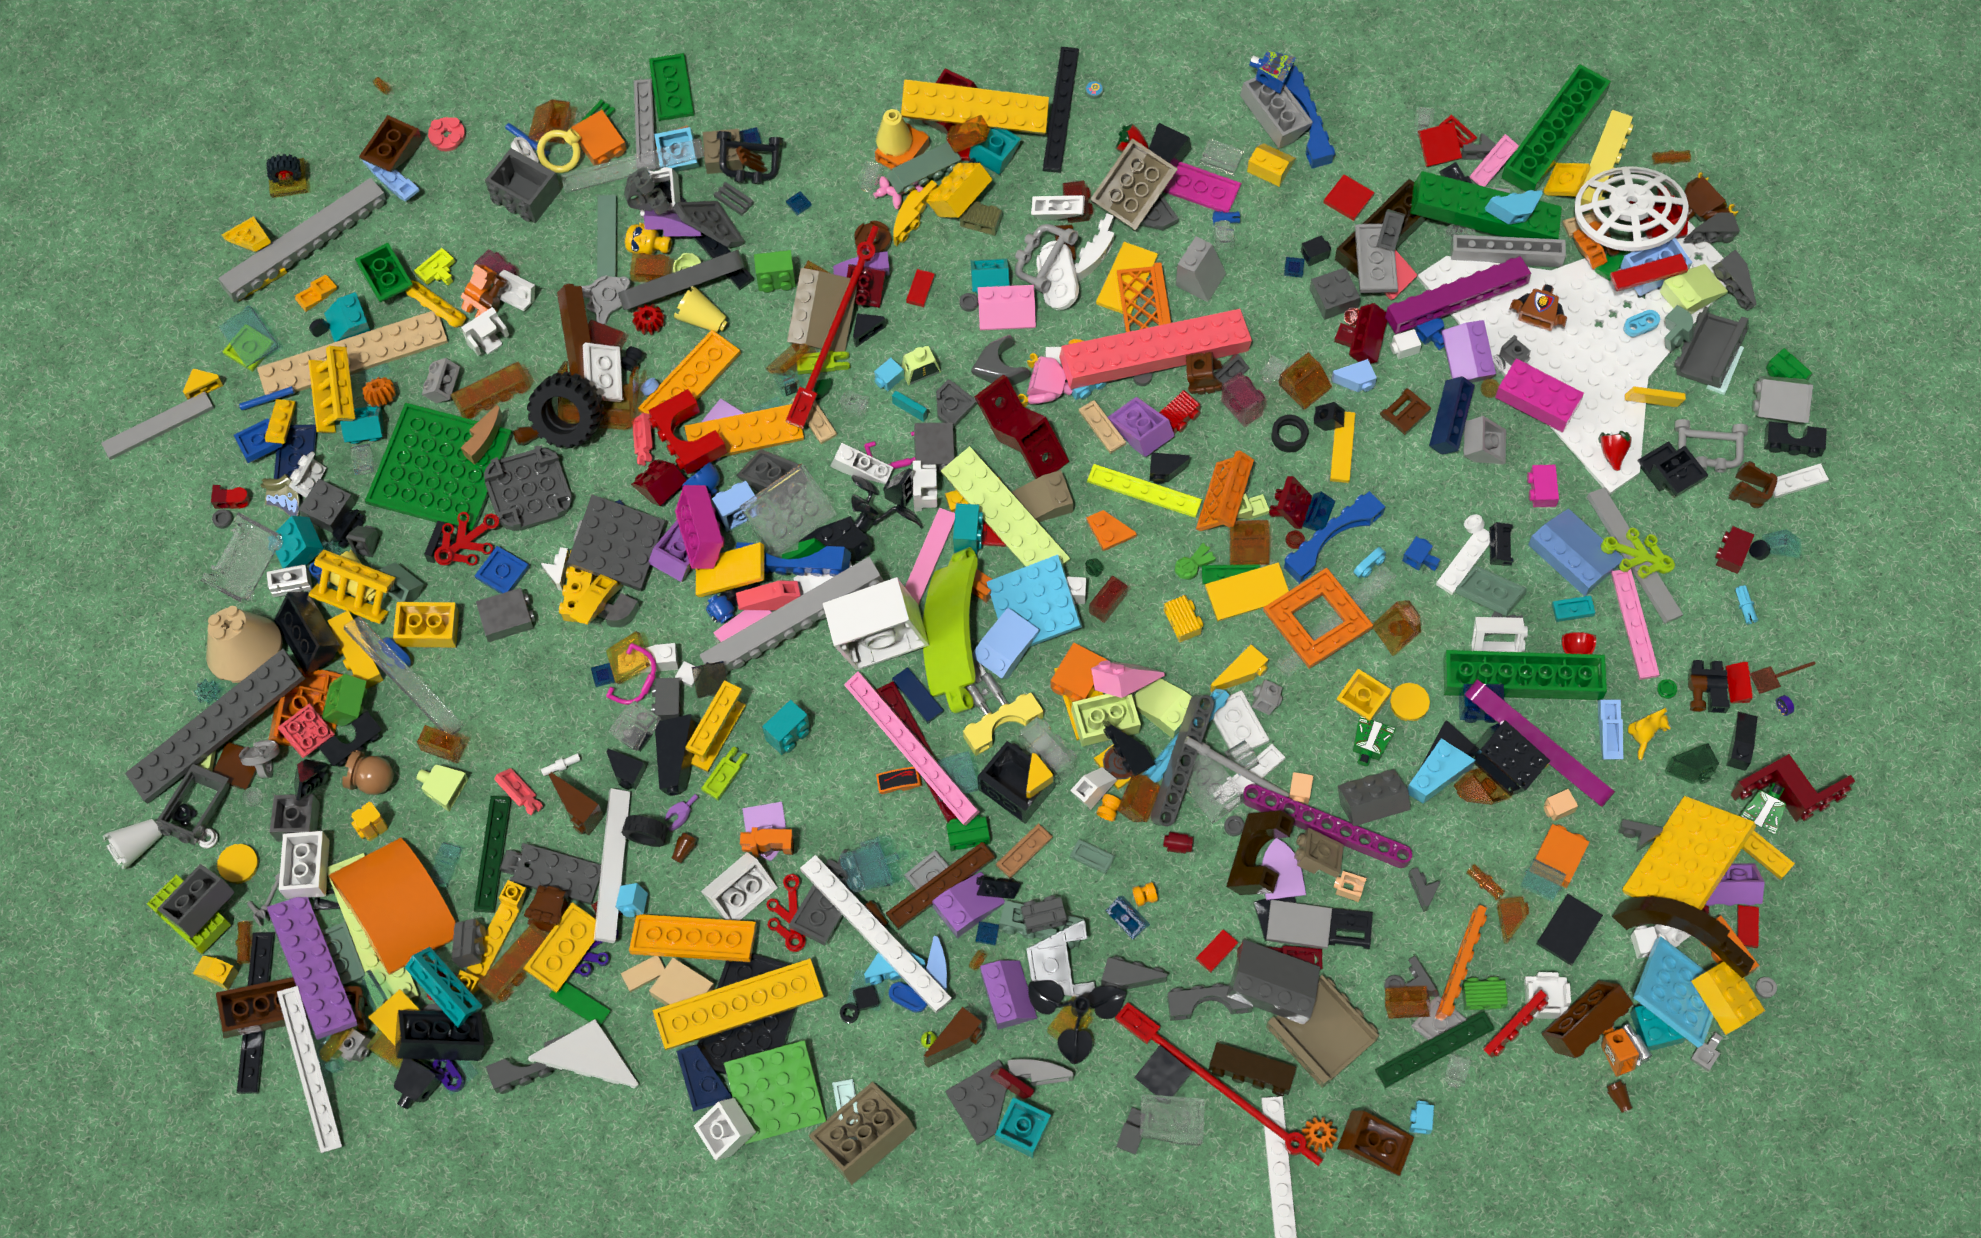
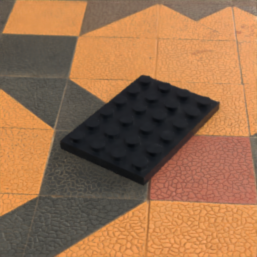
M755 954L751 955L750 962L726 960L717 989L789 966L790 964ZM797 1007L700 1039L697 1047L715 1072L727 1075L724 1062L785 1046Z

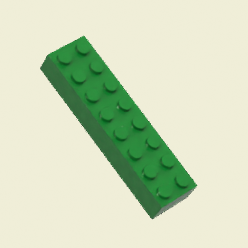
M1579 64L1504 166L1501 178L1525 192L1529 190L1537 191L1605 97L1611 81Z
M1421 171L1414 181L1411 214L1503 237L1559 239L1562 206L1538 201L1532 214L1525 222L1507 224L1487 212L1485 207L1491 198L1495 196L1504 197L1511 193Z
M1446 650L1443 658L1444 695L1465 696L1464 694L1477 679L1499 697L1603 700L1607 692L1605 655Z

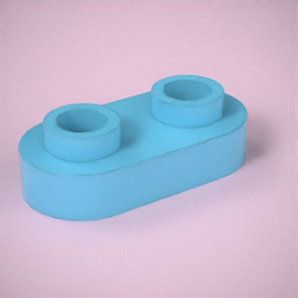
M1646 310L1629 317L1625 321L1624 332L1631 337L1649 332L1658 327L1660 315L1654 310Z
M1378 547L1355 568L1353 573L1358 578L1368 577L1376 564L1380 566L1385 561L1386 551Z

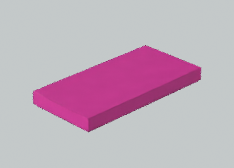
M1183 162L1179 163L1177 172L1163 192L1216 211L1230 212L1241 187L1240 182Z

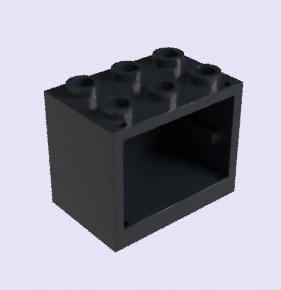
M1506 720L1491 726L1467 754L1472 758L1475 756L1474 764L1510 796L1526 791L1550 762L1543 753Z
M1006 741L977 776L978 790L1026 824L1054 790L1055 775L1047 767L1053 774V783L1033 797L1026 798L1032 755H1026L1016 743L1011 744L1009 741Z

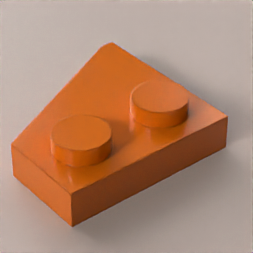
M1104 510L1086 517V521L1103 552L1137 536L1135 531Z

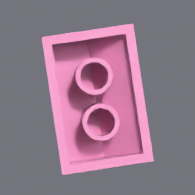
M1034 285L978 287L980 330L1036 328Z

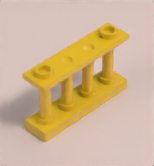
M328 346L326 348L327 359L325 361H308L316 431L320 433H335L334 422L336 420L353 421L355 419L347 347Z
M323 549L314 562L315 566L322 568L320 584L317 583L308 596L345 611L349 610L350 613L380 624L389 612L381 609L383 594L387 593L394 585L395 577ZM330 572L340 575L337 591L327 587ZM348 579L358 582L355 598L345 594ZM366 586L376 589L373 605L363 602Z
M725 680L685 747L687 751L695 754L691 765L706 772L711 768L746 707L745 704L737 701L742 693L741 688Z

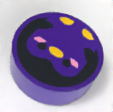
M1783 695L1776 699V706L1782 715L1788 716L1794 712V704L1788 696Z

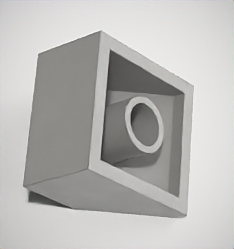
M1485 416L1466 421L1464 427V456L1473 462L1506 464V429Z

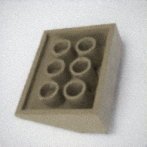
M1132 138L1090 200L1095 206L1107 214L1113 215L1114 218L1136 231L1178 169Z
M801 268L787 338L788 343L822 349L851 278ZM858 282L829 351H846Z
M871 1082L827 1119L826 1122L813 1131L809 1138L838 1172L852 1185L911 1135L915 1128L909 1118ZM857 1102L858 1114L854 1112L853 1103ZM842 1114L843 1119L840 1120L839 1115ZM854 1119V1123L850 1125V1121ZM851 1137H857L858 1139H857V1140H853V1139H849V1138H851Z

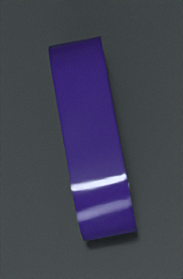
M434 1060L433 1069L444 1075L441 1081L444 1086L452 1092L462 1090L465 1080L451 1060ZM441 1062L447 1063L445 1067L447 1068L448 1072L439 1069L441 1067ZM451 1075H452V1077H454L455 1079H458V1080L456 1081V1082H457V1086L451 1085V1084H452V1081H451V1079L449 1078Z

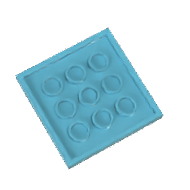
M1058 554L987 581L998 619L1007 608H1010L1040 629L1029 647L1082 627L1063 564Z
M1660 936L1654 942L1633 998L1699 1048L1704 1044L1713 1015L1691 981L1706 971Z

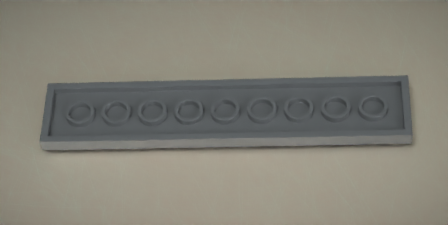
M281 649L125 774L143 801L148 804L186 774L192 764L197 765L306 678L288 653Z

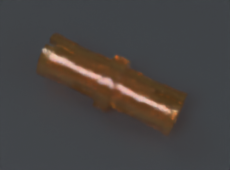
M1690 150L1653 152L1652 160H1654L1653 164L1690 162L1691 153Z
M1473 864L1471 866L1472 870L1469 868L1466 874L1472 877L1479 884V887L1485 889L1496 901L1499 900V896H1503L1505 890L1498 886L1490 875L1487 876L1476 864Z
M247 921L237 923L238 937L235 945L237 946L238 964L250 963V946L252 945V940L250 939L251 923Z

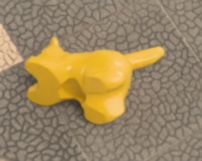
M1667 708L1656 711L1641 720L1629 724L1628 733L1640 744L1638 750L1639 760L1643 759L1648 742L1659 729L1663 731L1671 729L1668 716L1664 715L1667 712Z

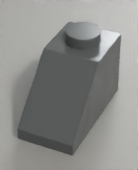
M366 525L365 527L357 526L346 538L355 554L373 557L380 536L374 527Z

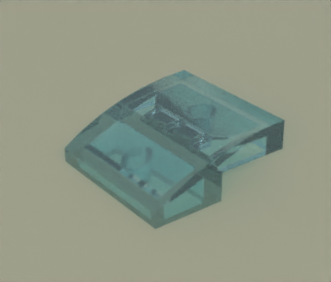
M969 751L937 761L964 794L978 791Z

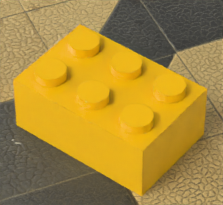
M958 163L953 167V171L942 179L939 187L930 193V197L926 201L937 216L959 218L993 179L981 163Z
M397 602L393 634L395 643L399 647L456 648L459 610L456 603Z
M1724 961L1691 981L1725 1035L1765 1011L1745 978H1741Z

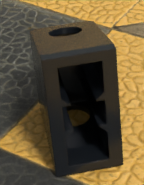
M403 1059L393 1085L394 1089L402 1093L397 1104L405 1109H409L412 1101L424 1103L443 1080L444 1075L419 1059Z

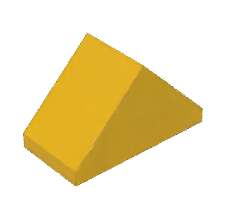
M192 369L183 393L187 400L203 392L207 394L218 389L223 384L217 374Z
M1032 753L1026 798L1033 797L1053 783V774L1036 753Z

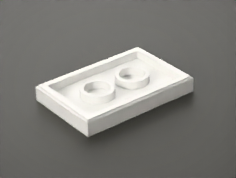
M584 343V379L587 378L591 386L595 385L598 389L596 391L597 394H601L604 401L621 402L623 400L620 347Z
M1242 690L1230 695L1226 700V704L1215 712L1212 720L1233 758L1269 742L1268 736Z

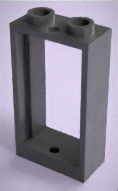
M192 764L157 819L158 831L165 836L171 835L178 838L182 843L195 845L230 789L229 778ZM194 782L216 790L217 793L194 830L190 832L169 822Z

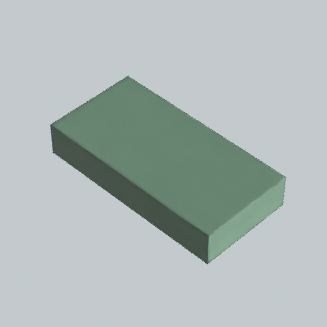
M1078 839L1070 858L1106 875L1115 856Z

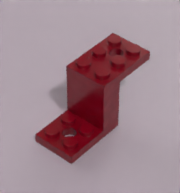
M1000 376L974 396L997 440L1021 452L1035 479L1056 472L1069 462L1047 418L1022 406L1007 376ZM1001 397L1000 405L996 406V399ZM1048 452L1047 460L1042 461V456Z
M1788 754L1739 781L1731 796L1735 801L1740 798L1746 800L1753 795L1752 792L1756 789L1763 790L1769 785L1772 786L1773 783H1776L1785 788L1780 799L1786 802L1785 807L1796 822L1801 819L1805 822L1814 816L1813 813L1817 810L1823 812L1831 806L1830 803L1833 801L1839 803L1847 797L1846 794L1852 791L1851 787L1856 781L1849 775L1817 793L1791 755Z

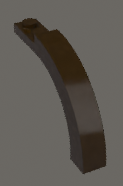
M1654 896L1632 898L1620 903L1612 916L1626 930L1639 925L1657 924L1686 932L1707 945L1741 978L1748 975L1755 962L1728 937L1730 930L1704 911L1677 900Z

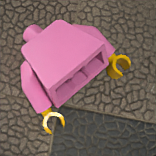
M1035 353L1030 354V359L1033 361L1027 360V364L1030 368H1033L1027 390L1029 396L1026 397L1024 394L1018 395L1019 400H1024L1021 402L1022 406L1026 407L1028 403L1041 404L1052 402L1062 393L1071 395L1072 389L1065 382L1066 376L1055 358L1042 356L1038 358Z

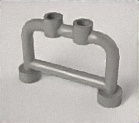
M1043 224L1035 230L1034 234H1027L1024 242L1027 244L1024 250L1019 249L1015 255V258L1018 260L1015 266L1017 277L1035 285L1037 291L1046 293L1051 285L1050 280L1045 278L1048 270L1064 242L1073 245L1077 241L1078 232L1071 228L1063 230L1051 224ZM1049 231L1058 235L1059 238L1038 275L1033 277L1024 273L1022 268L1025 263L1030 261L1031 252L1034 247L1039 245L1042 233Z
M1679 419L1675 421V431L1679 432L1678 449L1686 446V437L1736 441V458L1732 461L1725 458L1707 459L1704 456L1696 457L1695 459L1705 471L1708 466L1715 467V472L1724 473L1726 468H1735L1743 462L1744 436L1748 435L1747 425L1735 424L1732 426V433L1690 430L1689 420Z

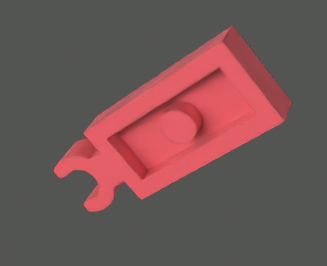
M642 413L632 420L635 454L638 455V465L645 466V461H652L649 450L652 449L653 442L651 424L648 420L650 414Z
M511 768L496 775L494 780L519 807L524 805L526 812L530 815H533L535 809L538 812L541 810L543 805L540 801L535 800L536 794Z

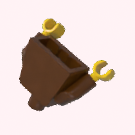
M1700 172L1696 178L1687 183L1684 193L1688 200V221L1694 216L1702 222L1704 220L1707 221L1717 213H1733L1736 216L1739 212L1732 211L1735 207L1734 204L1726 208V200L1708 182L1709 178L1705 179L1702 176L1703 173Z

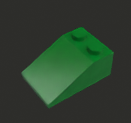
M389 243L355 258L360 272L380 303L413 287L412 282Z

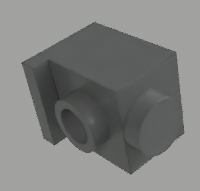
M1514 335L1501 347L1499 356L1512 366L1516 358L1527 363L1530 360L1531 350L1517 339V336Z

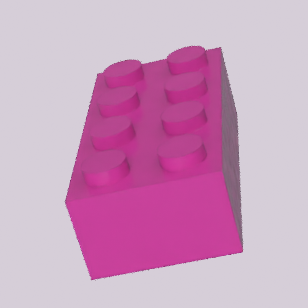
M1516 358L1499 385L1495 398L1564 432L1579 407L1584 393Z
M684 485L675 514L691 569H714L716 561L719 560L720 550L724 546V537L720 534V524L715 517L716 512L711 504V495L708 493L706 485Z

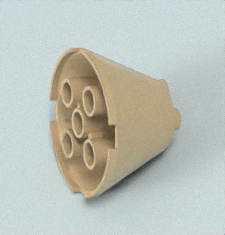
M230 606L208 618L207 665L211 672L222 681L224 679L232 681V683H240L282 649L281 632L277 625L266 617L238 609L236 606Z

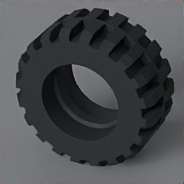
M560 372L554 373L542 381L529 397L527 411H530L528 420L533 423L531 427L534 431L537 430L538 436L541 439L545 438L546 443L550 445L554 443L559 448H562L564 445L565 448L578 447L598 430L600 423L603 421L604 415L602 412L604 411V405L600 403L603 400L601 394L598 395L596 392L598 389L595 385L591 386L589 384L590 381L587 378L583 380L579 374L571 375V372H564L563 374ZM564 397L574 403L579 412V423H568L560 419L554 412L552 398Z

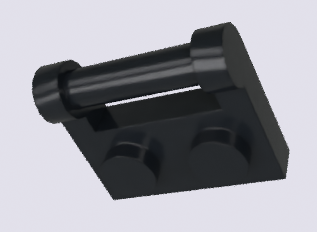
M1332 908L1328 945L1335 946V944L1370 949L1373 912ZM1336 931L1363 933L1364 939L1336 936Z

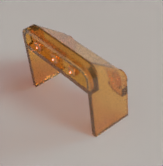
M568 361L562 363L558 372L561 374L568 372ZM634 367L629 376V384L622 386L623 400L621 402L604 400L600 402L604 405V411L602 412L604 417L599 428L626 430L633 425L639 395V367ZM558 397V417L568 423H579L580 416L574 403L567 398Z

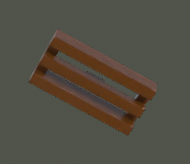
M742 146L736 149V153L743 165L758 172L765 173L767 171V167L764 166L765 163L761 160L762 157Z

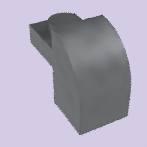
M621 593L614 605L606 602L605 609L598 616L605 618L607 625L610 627H623L634 619L640 607L637 600Z

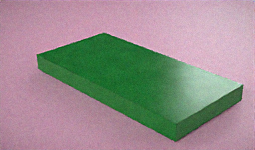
M684 53L649 58L658 121L694 116Z

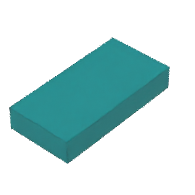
M898 391L892 394V404L923 422L926 420L927 408Z

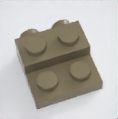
M1308 828L1304 834L1301 833L1298 836L1296 844L1299 845V848L1294 855V859L1297 860V866L1313 874L1319 869L1336 878L1341 871L1344 844L1311 828Z

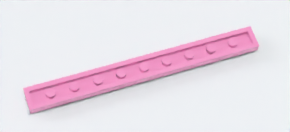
M858 671L844 684L845 687L960 822L966 826L980 811L863 674Z

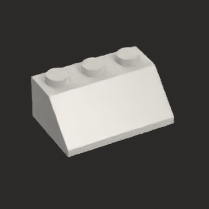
M747 852L701 892L724 920L740 921L778 887L759 861Z

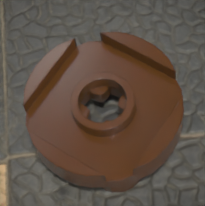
M870 221V223H863L858 226L854 234L856 248L861 242L867 240L874 225L879 227L876 240L873 243L875 253L888 250L891 244V235L884 223ZM864 251L863 254L868 255L869 252Z

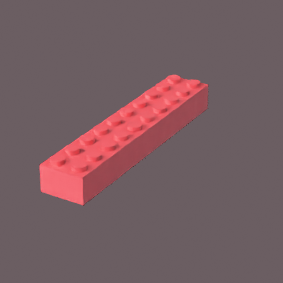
M1236 309L1064 345L1061 347L1059 358L1069 388L1074 389L1186 365L1187 354L1212 351L1215 358H1221L1247 352L1252 339L1241 310Z

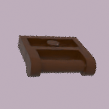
M1406 388L1392 405L1380 412V415L1406 435L1431 411V407L1410 389ZM1407 400L1411 401L1397 416L1393 415Z

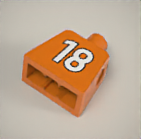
M1614 1027L1605 1030L1601 1047L1615 1076L1618 1077L1635 1070L1639 1053L1625 1030L1621 1028L1615 1031Z

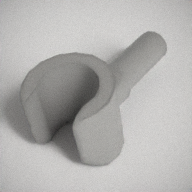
M251 901L247 903L253 911V918L259 926H262L260 923L261 919L269 921L264 910H258Z

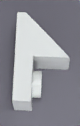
M560 547L559 554L555 555L554 565L541 564L556 588L563 591L568 567L566 564L570 554L568 548Z

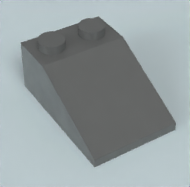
M762 449L736 475L740 480L746 481L750 487L767 499L782 506L808 480L799 464Z

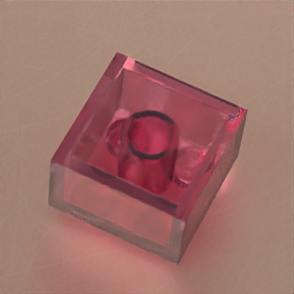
M1240 372L1223 384L1221 402L1244 428L1262 416L1265 397L1259 389L1257 390L1253 386L1248 376H1244Z

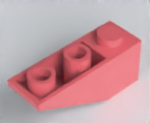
M776 581L736 593L739 610H777L800 597L798 581Z

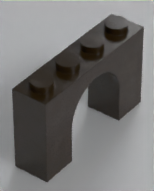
M1282 810L1247 814L1226 885L1227 888L1239 895L1274 893L1279 874L1266 866L1255 867V862L1260 849L1265 843L1276 838L1290 837L1295 820L1293 817Z

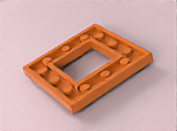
M1328 568L1323 569L1263 607L1264 613L1309 669L1373 629V624ZM1323 596L1342 619L1343 623L1314 641L1294 617L1293 613L1318 597Z

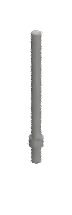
M1189 736L1185 739L1184 743L1197 750L1198 754L1210 757L1267 790L1287 798L1289 797V793L1215 752L1204 742L1199 743Z

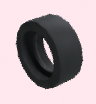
M1292 414L1281 416L1274 422L1271 433L1272 442L1280 451L1287 453L1296 452L1306 444L1308 427L1299 416ZM1285 425L1295 426L1301 432L1300 439L1295 442L1284 441L1279 437V429Z

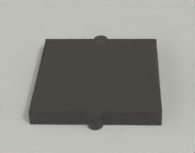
M724 661L710 664L706 662L705 665L691 667L697 698L714 697L724 680L727 681Z

